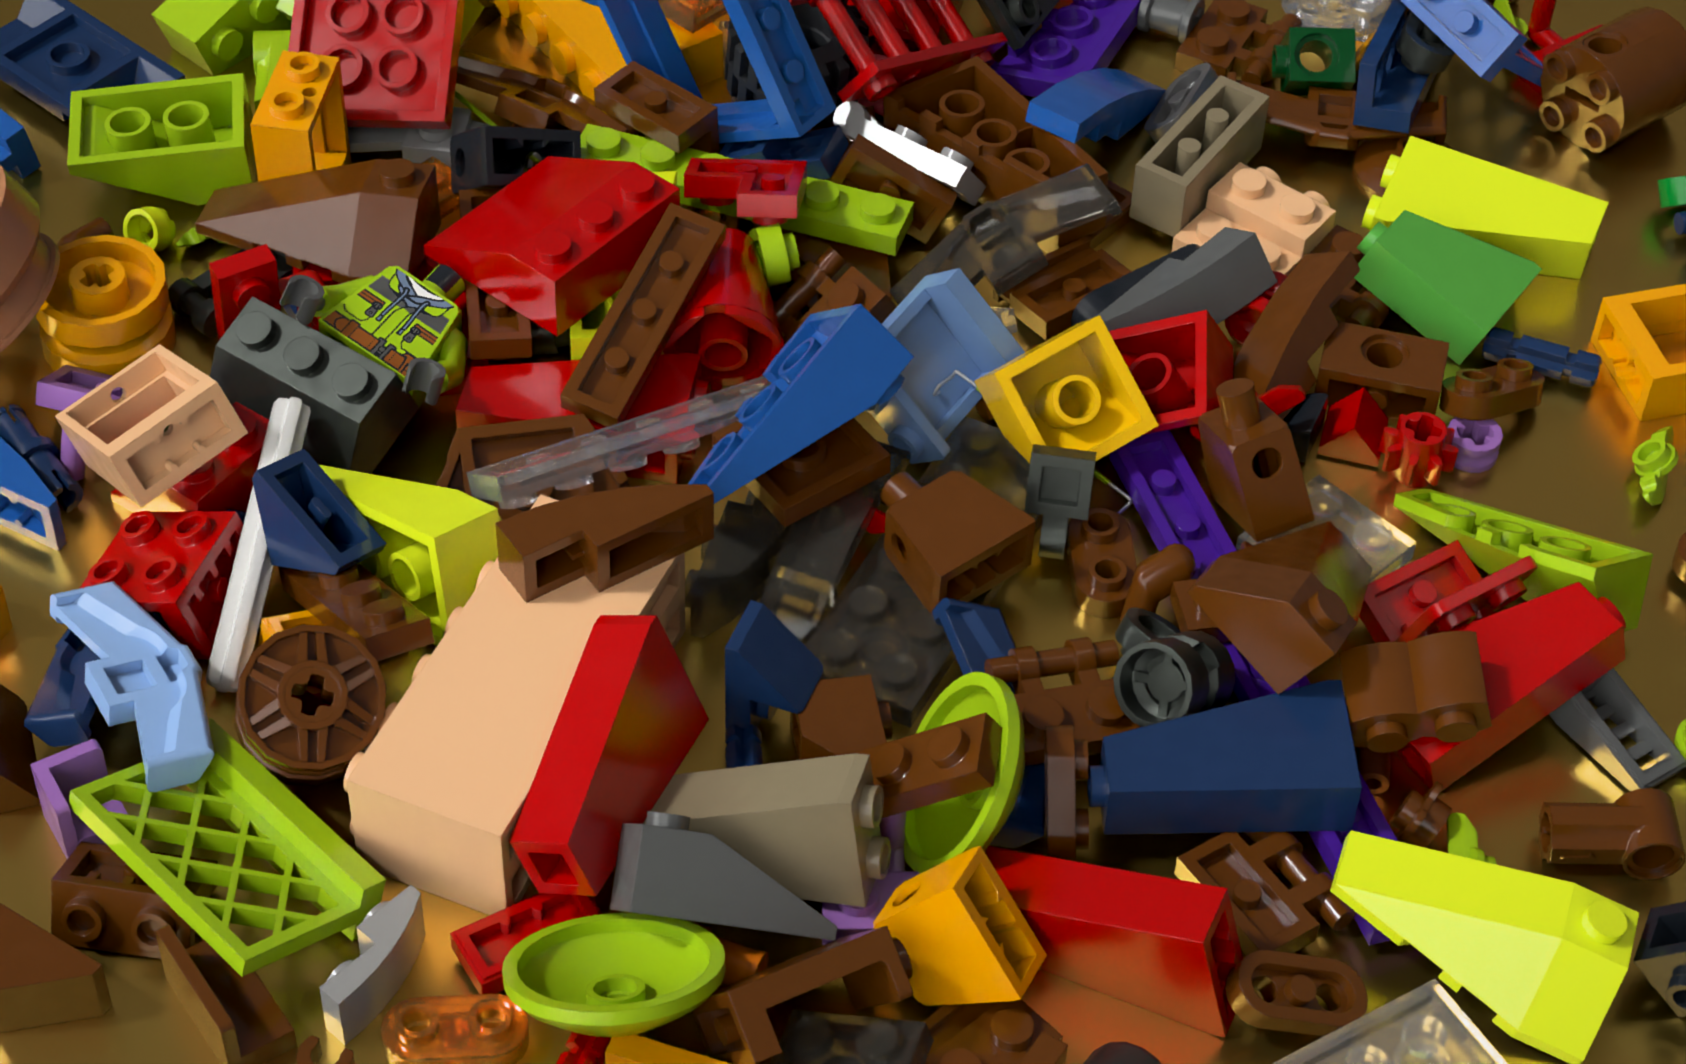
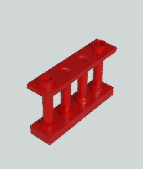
M789 0L791 6L809 3L811 7L819 8L859 73L837 93L843 103L866 97L869 102L878 101L896 88L976 56L990 67L995 62L992 54L1008 41L1003 32L974 38L951 0H925L951 44L943 45L915 0H889L920 50L910 52L878 0H852L887 57L877 60L841 0Z

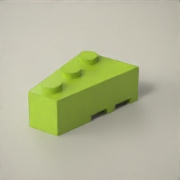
M166 0L152 13L153 18L170 46L213 76H217L253 54L254 31L291 30L292 23L275 8L279 0Z

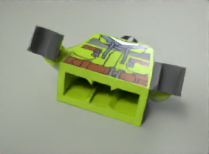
M439 264L423 281H420L399 266H388L376 276L369 275L329 286H321L313 278L304 275L290 277L279 303L282 306L294 305L299 307L295 317L303 325L311 323L313 317H321L318 320L320 333L397 373L403 383L402 392L407 394L409 392L419 408L424 400L432 406L436 405L440 394L458 386L464 379L468 341L462 332V311L453 302L464 292L466 287L462 278L452 268Z

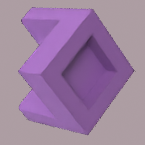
M96 739L88 740L30 764L43 815L66 859L69 858L81 841L107 845L68 805L70 790L108 776L103 750ZM111 800L101 804L110 812L128 815L121 801Z

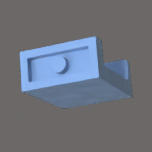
M960 268L926 275L882 323L914 357L900 373L905 379L899 390L881 405L875 404L865 411L870 413L887 433L888 442L892 449L911 464L943 460L951 451L945 439L982 398L981 393L973 385L957 374L939 388L941 392L937 396H933V392L939 383L948 378L954 370L960 371L974 382L976 379L1025 353Z

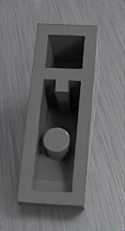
M647 811L646 824L622 823L610 903L611 910L809 938L836 940L837 926L714 835L689 831L690 817Z

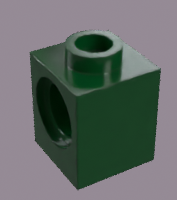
M1289 27L1280 45H1274L1272 51V77L1280 78V91L1296 96H1307L1309 86L1351 90L1356 83L1355 29ZM1305 52L1317 54L1322 59L1325 70L1321 72L1307 70L1300 61V54Z

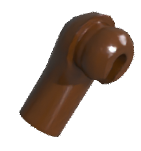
M1177 543L1170 544L1138 564L1123 606L1120 622L1130 608H1142L1156 613L1159 602L1171 594L1173 581L1192 579L1196 572V563L1193 552L1187 546Z

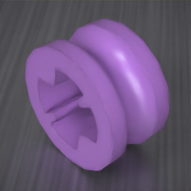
M1453 418L1448 428L1455 430L1452 445L1459 449L1455 468L1468 473H1481L1492 468L1498 458V449L1503 439L1501 427L1493 419L1477 421Z

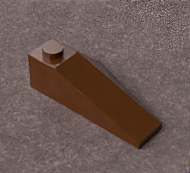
M402 158L390 160L374 159L214 190L195 222L196 232L245 250L267 244L269 249L285 254L286 264L302 270L310 263L331 270L332 280L339 283H345L369 275L376 276L388 266H399L415 277L426 256L424 254V244L436 236L441 225L435 165L412 163Z
M1327 521L1219 556L1209 564L1187 593L1273 690L1280 694L1337 653L1358 622L1373 568L1333 523Z

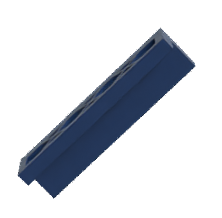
M1400 0L1391 1L1360 61L1353 125L1409 134L1437 73L1420 75L1409 70L1402 63V56L1396 49V43L1411 10Z

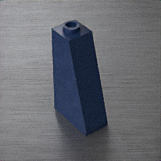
M1325 680L1286 690L1280 694L1274 693L1105 736L1102 741L1100 764L1088 766L1087 781L1089 807H1101L1104 835L1348 831L1353 828L1362 790L1342 680Z

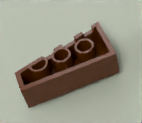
M978 56L896 88L883 98L884 128L894 132L898 125H902L928 141L926 148L940 154L944 147H948L964 155L974 163L971 172L986 186L978 200L981 204L1056 247L1063 246L1106 227L1108 172L1076 143L1074 144L1025 122L1029 101Z

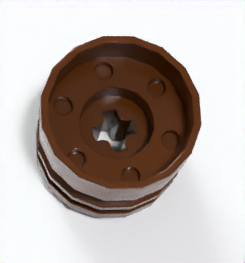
M301 624L274 633L252 652L239 677L234 727L241 746L279 781L287 785L318 786L344 777L352 758L358 752H366L385 716L386 684L378 662L357 638L332 626ZM307 686H315L321 689L320 701L330 704V706L320 705L314 716L302 713V701L291 697L292 695L303 696Z

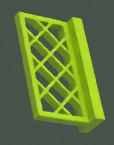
M209 718L208 722L215 755L201 778L194 783L186 784L193 792L171 788L158 792H149L147 790L143 762L70 790L69 808L241 977L340 931L352 942L357 940L356 927L363 922L373 907L381 903L386 879L212 718ZM117 800L140 804L141 809L139 816L110 812L101 804ZM150 806L192 813L190 824L186 825L148 818ZM200 815L222 818L237 833L198 827ZM142 839L183 845L182 858L151 853L142 844ZM195 847L235 854L233 867L191 860L192 849ZM243 856L265 859L280 874L241 868ZM185 881L228 887L226 900L196 896L185 886ZM236 889L279 896L278 907L274 909L234 902ZM287 897L310 901L321 913L310 915L286 911ZM229 924L273 930V934L268 938L247 946L229 929Z

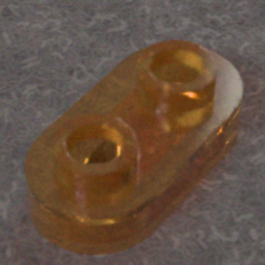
M502 994L409 998L394 1005L386 1013L381 1025L383 1050L390 1064H516L525 1055L530 1040L527 1013L514 1004L508 996ZM485 1022L502 1023L500 1026L495 1028H485L481 1026ZM428 1025L425 1030L419 1032L408 1030L414 1026Z

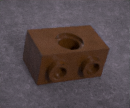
M1337 321L1339 326L1324 343L1314 393L1329 394L1326 414L1330 405L1363 387L1366 388L1388 417L1387 426L1397 427L1400 414L1408 415L1413 412L1436 414L1449 342Z

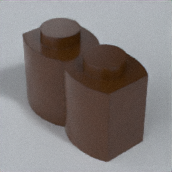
M1440 632L1426 635L1407 643H1370L1339 653L1345 701L1354 747L1369 748L1375 752L1386 753L1400 750L1408 742L1421 737H1437L1444 742H1461L1474 737L1478 731L1492 726L1476 632Z

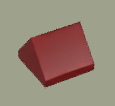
M1365 387L1329 406L1317 454L1378 467L1381 452L1378 451L1383 429L1387 427L1389 419Z

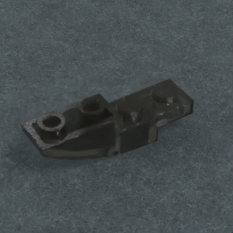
M750 490L748 491L745 504L728 500L718 525L714 524V539L702 544L701 560L703 563L700 570L690 569L686 577L685 607L691 608V636L705 638L743 613L750 600L757 601L793 562L811 531L818 515V510L784 527Z

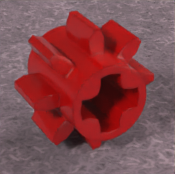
M1413 412L1408 415L1400 414L1396 429L1391 427H1384L1378 450L1385 454L1382 470L1384 472H1391L1395 480L1408 487L1421 488L1430 484L1437 486L1441 471L1453 472L1459 451L1457 447L1452 445L1455 430L1447 428L1438 416L1428 412Z

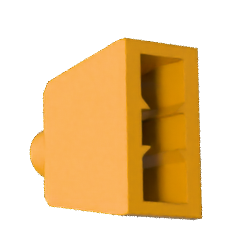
M981 846L971 848L904 881L894 890L873 921V929L887 926L891 937L898 938L904 945L912 964L913 974L908 980L913 990V996L916 1001L925 1006L1020 1000L1047 956Z

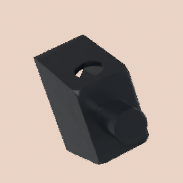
M480 126L453 135L450 141L452 191L454 194L459 195V190L504 188L528 171L529 157L535 152L540 155L542 160L548 156L581 158L580 131Z

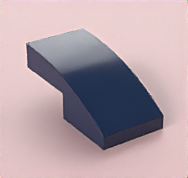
M837 125L809 131L796 138L725 143L719 154L733 159L807 161V176L821 180L831 178L849 142L841 127Z

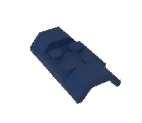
M24 0L18 17L0 28V79L63 121L70 118L71 91L186 79L183 73L68 0Z

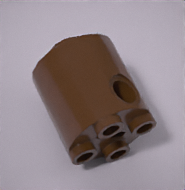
M1643 7L1632 10L1547 54L1543 60V70L1540 78L1543 103L1540 105L1539 115L1543 124L1550 131H1560L1563 136L1578 147L1599 153L1685 107L1686 30L1679 21L1663 10Z

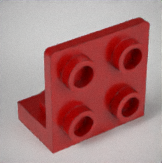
M236 511L134 512L121 524L119 532L98 562L91 567L87 578L80 588L114 581L146 612H160L177 641L188 645L195 659L210 660L243 523Z

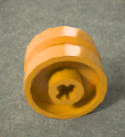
M114 235L82 237L58 247L60 264L57 277L49 295L35 315L36 320L39 322L44 357L54 371L65 365H70L114 376L159 344L169 351H173L177 341L172 305L169 301L165 266L153 248L133 238Z

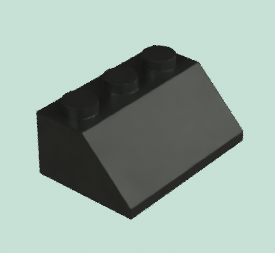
M253 296L215 346L210 377L218 382L230 403L238 402L267 419H270L273 403L278 398L289 399L291 396L302 399L303 404L310 407L311 414L302 449H305L319 465L371 474L419 409L410 393L402 392L403 383L397 373L315 329L301 324L298 320Z

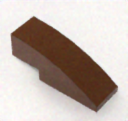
M659 484L621 487L577 495L529 509L496 522L499 569L526 603L583 576L588 578L598 592H602L714 539V492L707 484Z

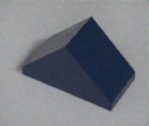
M305 449L256 470L253 475L252 482L271 565L336 575L380 553L387 544Z

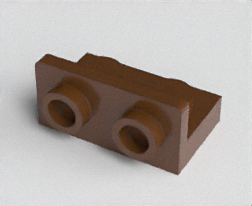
M81 841L51 879V934L71 946L161 959L155 930L167 924L171 926L185 949L195 945V931L108 845ZM150 851L151 853L182 858V856ZM194 857L190 858L191 860L218 864V861ZM185 881V886L196 896L209 898L217 887L216 885Z

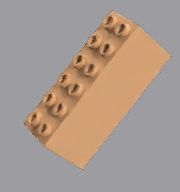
M540 494L531 509L559 500ZM685 552L602 592H598L588 578L583 576L527 603L500 571L498 557L495 562L488 561L478 576L475 591L464 607H456L451 613L445 627L444 637L434 652L423 655L417 663L411 685L400 702H392L386 708L385 716L378 728V734L366 752H358L348 765L344 777V790L348 792L351 811L350 833L354 835L356 852L381 875L488 915L520 902L531 885L532 880L513 849L510 839L593 625L600 615H657L673 648H675L686 630Z

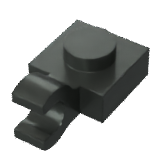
M1033 444L1024 512L1043 515L1039 557L1063 560L1069 518L1088 520L1097 452Z

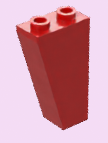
M679 353L660 355L618 431L588 419L600 436L601 444L610 457L616 459L627 477L678 484L684 460L693 461L695 459L699 438V425L694 422L696 416L706 417L711 394V382L701 380V354ZM580 360L470 367L455 409L457 428L576 415V413L561 407L560 395Z
M600 615L593 625L510 839L513 849L538 893L581 896L598 895L616 866L622 823H644L647 818V811L652 810L709 721L657 615Z

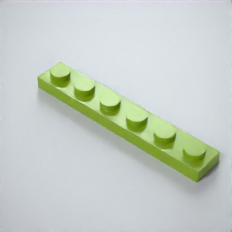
M588 123L581 133V158L635 162L651 172L677 171L680 204L737 217V199H735L734 203L726 206H708L701 204L699 198H684V173L691 158H733L692 148H687L679 154L654 139ZM807 176V187L797 219L788 218V221L781 224L780 227L896 256L912 223L914 202ZM737 217L752 221V217Z

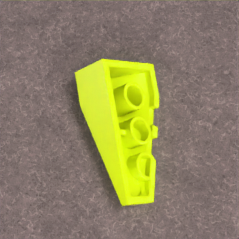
M319 465L387 543L380 553L360 562V564L430 618L435 641L433 644L438 646L444 637L445 627L453 610L458 606H465L475 591L477 579L483 566L490 560L495 562L498 557L496 522L502 520L499 516L498 508L457 489Z

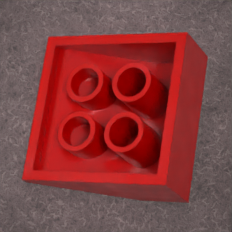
M548 156L424 244V254L439 264L452 268L460 277L558 337L622 288L670 202L680 206V188L635 162Z

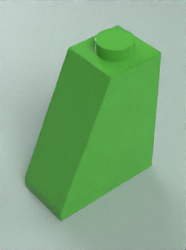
M1404 210L1389 227H1386L1379 221L1357 246L1356 249L1365 256L1358 263L1360 272L1354 279L1424 337L1449 342L1447 356L1460 365L1542 268L1531 260Z

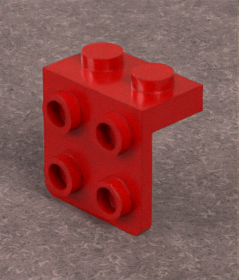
M1456 540L1369 583L1359 617L1375 643H1407L1426 635L1447 632L1499 612V609L1520 598L1528 591L1523 581L1538 566L1530 555L1482 578L1459 541Z

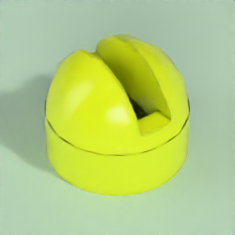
M146 206L133 209L124 218V237L133 238L153 248L155 252H160L171 245L175 237V223L173 220H170L167 211L163 208ZM153 231V238L151 239L148 234Z

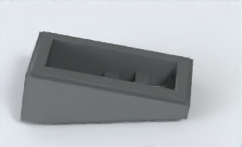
M1614 668L1548 714L1564 732L1629 791L1654 788L1686 768V760ZM1589 701H1591L1598 708L1594 709L1592 705L1589 703ZM1608 718L1617 725L1611 730L1604 722ZM1629 736L1637 744L1626 750L1620 740ZM1649 754L1658 763L1642 771L1635 761Z

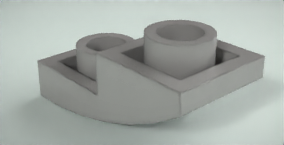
M412 885L391 901H383L369 911L363 922L356 927L360 956L355 960H348L340 964L330 974L327 981L319 987L326 1029L344 1045L348 1044L363 1031L385 1008L405 981L419 955L426 934L421 893Z

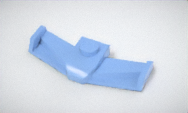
M114 581L51 594L50 616L57 623L65 624L100 658L99 660L85 663L84 683L108 726L136 720L147 790L149 792H158L198 781L215 753L201 687L202 669L188 645L178 642Z

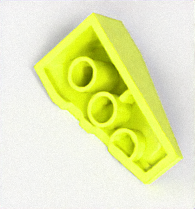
M1352 830L1345 837L1330 892L1396 945L1411 944L1440 967L1443 971L1437 978L1456 993L1463 986L1497 1014L1492 1019V1022L1509 1036L1569 1064H1581L1584 1061L1628 971L1639 918V912L1573 882Z

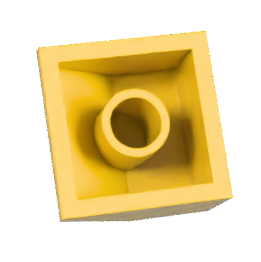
M1100 315L1077 323L974 381L1003 436L1029 464L1033 444L1097 452V461L1159 426Z

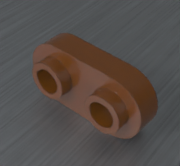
M1503 358L1498 360L1497 365L1483 369H1461L1456 372V376L1443 380L1439 408L1444 413L1453 417L1477 421L1491 420L1524 411L1541 404L1545 378L1541 373L1534 370V365L1531 362L1518 358Z
M1092 507L1089 508L1088 520L1071 518L1068 524L1066 553L1073 599L1082 611L1091 616L1103 619L1117 618L1121 616L1131 581L1137 568L1131 528L1127 520L1119 513L1107 508Z
M1073 725L1045 726L1046 856L1076 861V850H1089L1088 808H1076L1075 781H1088L1087 739H1074Z
M1257 950L1248 954L1236 964L1226 978V996L1233 1011L1247 1024L1261 1029L1333 1037L1344 1033L1360 1021L1367 1010V991L1360 976L1346 963L1332 958L1273 950ZM1254 988H1256L1262 994L1263 999H1261L1258 996ZM1316 995L1323 999L1328 1010L1318 1003Z

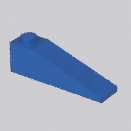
M862 304L810 314L762 374L771 384L754 398L751 397L745 400L735 414L743 425L738 433L732 432L727 434L713 446L688 484H707L714 492V504L873 405H881L888 401L902 386L905 378L900 373L914 356Z

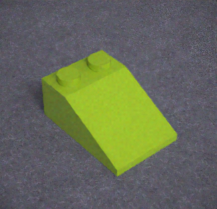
M244 73L71 91L67 160L69 174L198 206L206 205L214 190L256 182V162L250 127L253 114Z

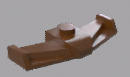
M462 49L459 51L456 83L498 97L494 114L511 121V127L556 129L564 125L571 130L580 131L581 134L588 123L645 137V134L595 106L594 100L573 90L566 84Z
M1229 72L1226 78L1270 96L1266 123L1304 134V142L1309 146L1354 151L1358 148L1359 141L1409 138L1410 135L1414 137H1434V144H1444L1447 135L1448 98L1445 95H1439L1438 102H1423L1408 134L1353 125L1357 91L1309 86L1307 98L1237 80L1236 72Z

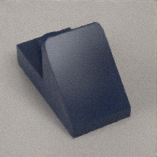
M750 600L725 646V732L734 724L742 729L750 724L759 727L762 719L771 720L777 709L794 714L801 713L805 709L823 673V665L820 660L763 603Z

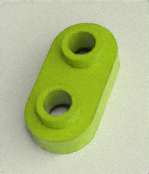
M779 223L753 228L749 232V236L756 244L768 288L789 283L791 281L790 271L800 267L799 254L793 232L782 234Z

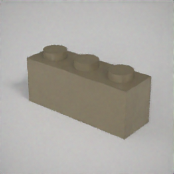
M1220 75L1136 164L1129 217L1172 237L1178 234L1206 208L1208 190L1239 162L1247 165L1261 149L1270 96Z

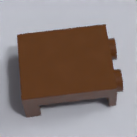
M883 926L839 938L715 990L705 1002L691 1012L709 1057L730 1064H756L782 1053L767 1014V1008L841 977L852 1005L856 1010L899 1002L913 996V990L908 980L913 974L912 964L901 941L896 937H891L888 927Z

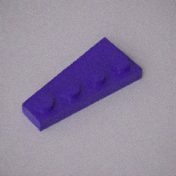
M1073 0V3L1060 9L1053 8L1042 22V28L1034 33L1022 48L1013 50L1008 45V55L1000 62L995 61L990 67L1021 95L1037 97L1056 83L1080 72L1107 68L1136 27L1137 14L1142 0Z

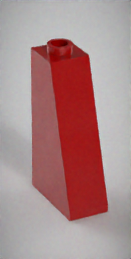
M1580 582L1450 630L1476 632L1492 726L1478 731L1474 737L1465 741L1444 742L1437 737H1421L1408 742L1405 747L1394 752L1429 790L1438 781L1443 785L1441 790L1443 791L1624 661V630L1626 629V623L1622 614L1609 599L1603 596L1596 599Z
M988 846L985 854L1047 954L1039 969L1211 1035L1226 1037L1236 1014L1226 996V978L1230 970L1243 959L1228 888Z

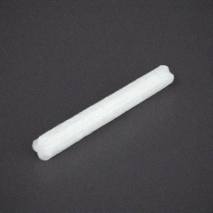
M291 396L289 399L278 398L273 403L257 470L302 450L311 414L310 407L303 404L302 399ZM254 486L252 487L206 673L207 684L214 687L216 691L223 693L237 692L239 677L254 650L274 567L270 562Z

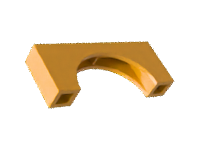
M492 0L496 4L499 13L504 18H510L524 33L529 44L533 47L537 46L552 61L560 75H566L581 90L583 95L594 101V88L627 65L598 6L582 0ZM693 4L663 12L697 87L723 77V32Z

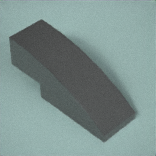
M1225 227L1184 261L1173 258L1165 260L1098 315L1101 316L1108 331L1202 310H1208L1215 322L1219 324L1252 302L1277 283V280L1256 233Z

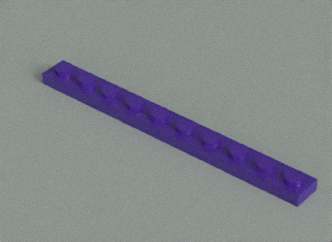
M1170 430L1141 435L1110 453V461L1128 495L1132 497V502L1158 551L1163 550V548L1170 544L1177 543L1187 546L1193 552L1196 572L1192 579H1198L1209 564L1219 556L1237 551ZM1232 642L1222 643L1227 648L1234 663L1235 684L1233 692L1239 702L1276 693ZM1305 675L1284 691L1309 685L1310 682ZM1359 772L1362 790L1352 831L1398 841ZM1351 830L1308 831L1334 879L1345 837ZM1355 912L1354 919L1369 946L1390 941L1388 937Z

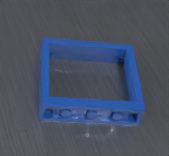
M596 0L626 64L635 61L703 99L658 0ZM722 0L766 99L712 104L717 107L719 143L801 137L837 109L789 0Z

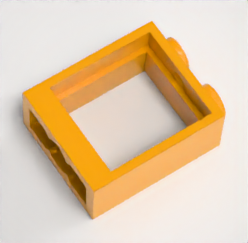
M282 51L250 123L258 182L352 164L340 57L317 55L311 52Z
M1686 284L1602 298L1590 341L1640 422L1686 414V362L1669 365L1652 336L1686 331Z

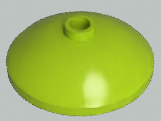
M972 672L959 677L937 697L918 727L916 733L985 712L1002 727L993 787L906 811L904 860L908 866L919 873L933 868L971 848L981 846L985 850L1002 829L1015 806L1021 789L1025 767L1024 725L1021 711L1012 690L998 677L983 672Z
M639 913L592 915L567 920L543 928L516 944L505 957L502 967L503 985L507 996L531 1017L548 1025L578 1034L610 1038L647 1032L693 1011L705 1002L720 986L726 972L723 945L710 931L683 919Z

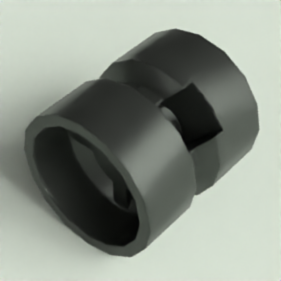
M1184 631L1168 635L1164 638L1141 642L1129 648L1117 663L1113 677L1114 693L1121 710L1133 723L1144 727L1223 707L1230 699L1234 688V663L1227 648L1216 637L1202 631Z

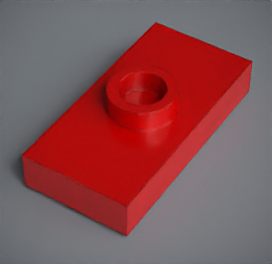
M539 893L451 932V948L482 999H486L504 990L502 975L504 959L509 951L521 940L551 925L580 917L599 915L602 912L591 896Z

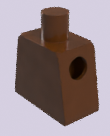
M1235 378L1220 384L1216 388L1219 408L1203 413L1198 419L1211 497L1256 542L1314 521L1313 509L1292 434L1287 423L1257 397L1254 382L1251 379Z
M950 471L925 486L919 484L907 472H900L891 477L884 485L880 498L889 507L886 511L884 549L886 555L931 615L932 610L943 598L970 602L1031 565L1036 521L1030 515L962 471Z

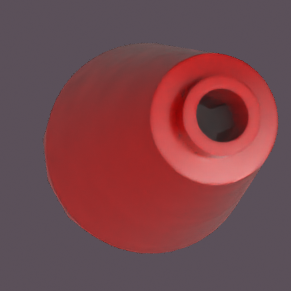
M726 228V238L663 349L664 354H701V380L711 382V394L722 395V386L742 385V393L755 391L767 384L769 381L762 374L785 345L754 240L743 231Z

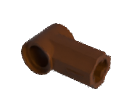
M1636 789L1623 794L1614 803L1543 802L1539 815L1538 842L1542 860H1547V863L1622 864L1623 869L1629 876L1641 880H1657L1671 876L1685 864L1686 855L1674 801L1668 793L1660 789Z

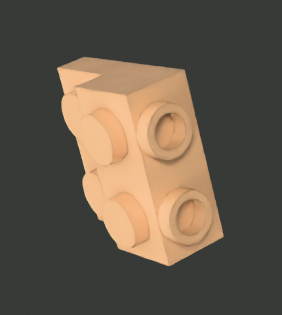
M1239 162L1208 190L1206 208L1173 237L1171 252L1189 244H1197L1201 247L1225 227L1255 232L1272 271L1281 272L1288 276L1304 255L1309 254L1333 229L1336 210L1330 208L1328 201L1318 192L1307 191L1302 194L1281 182L1278 174L1268 167L1261 166L1253 169Z

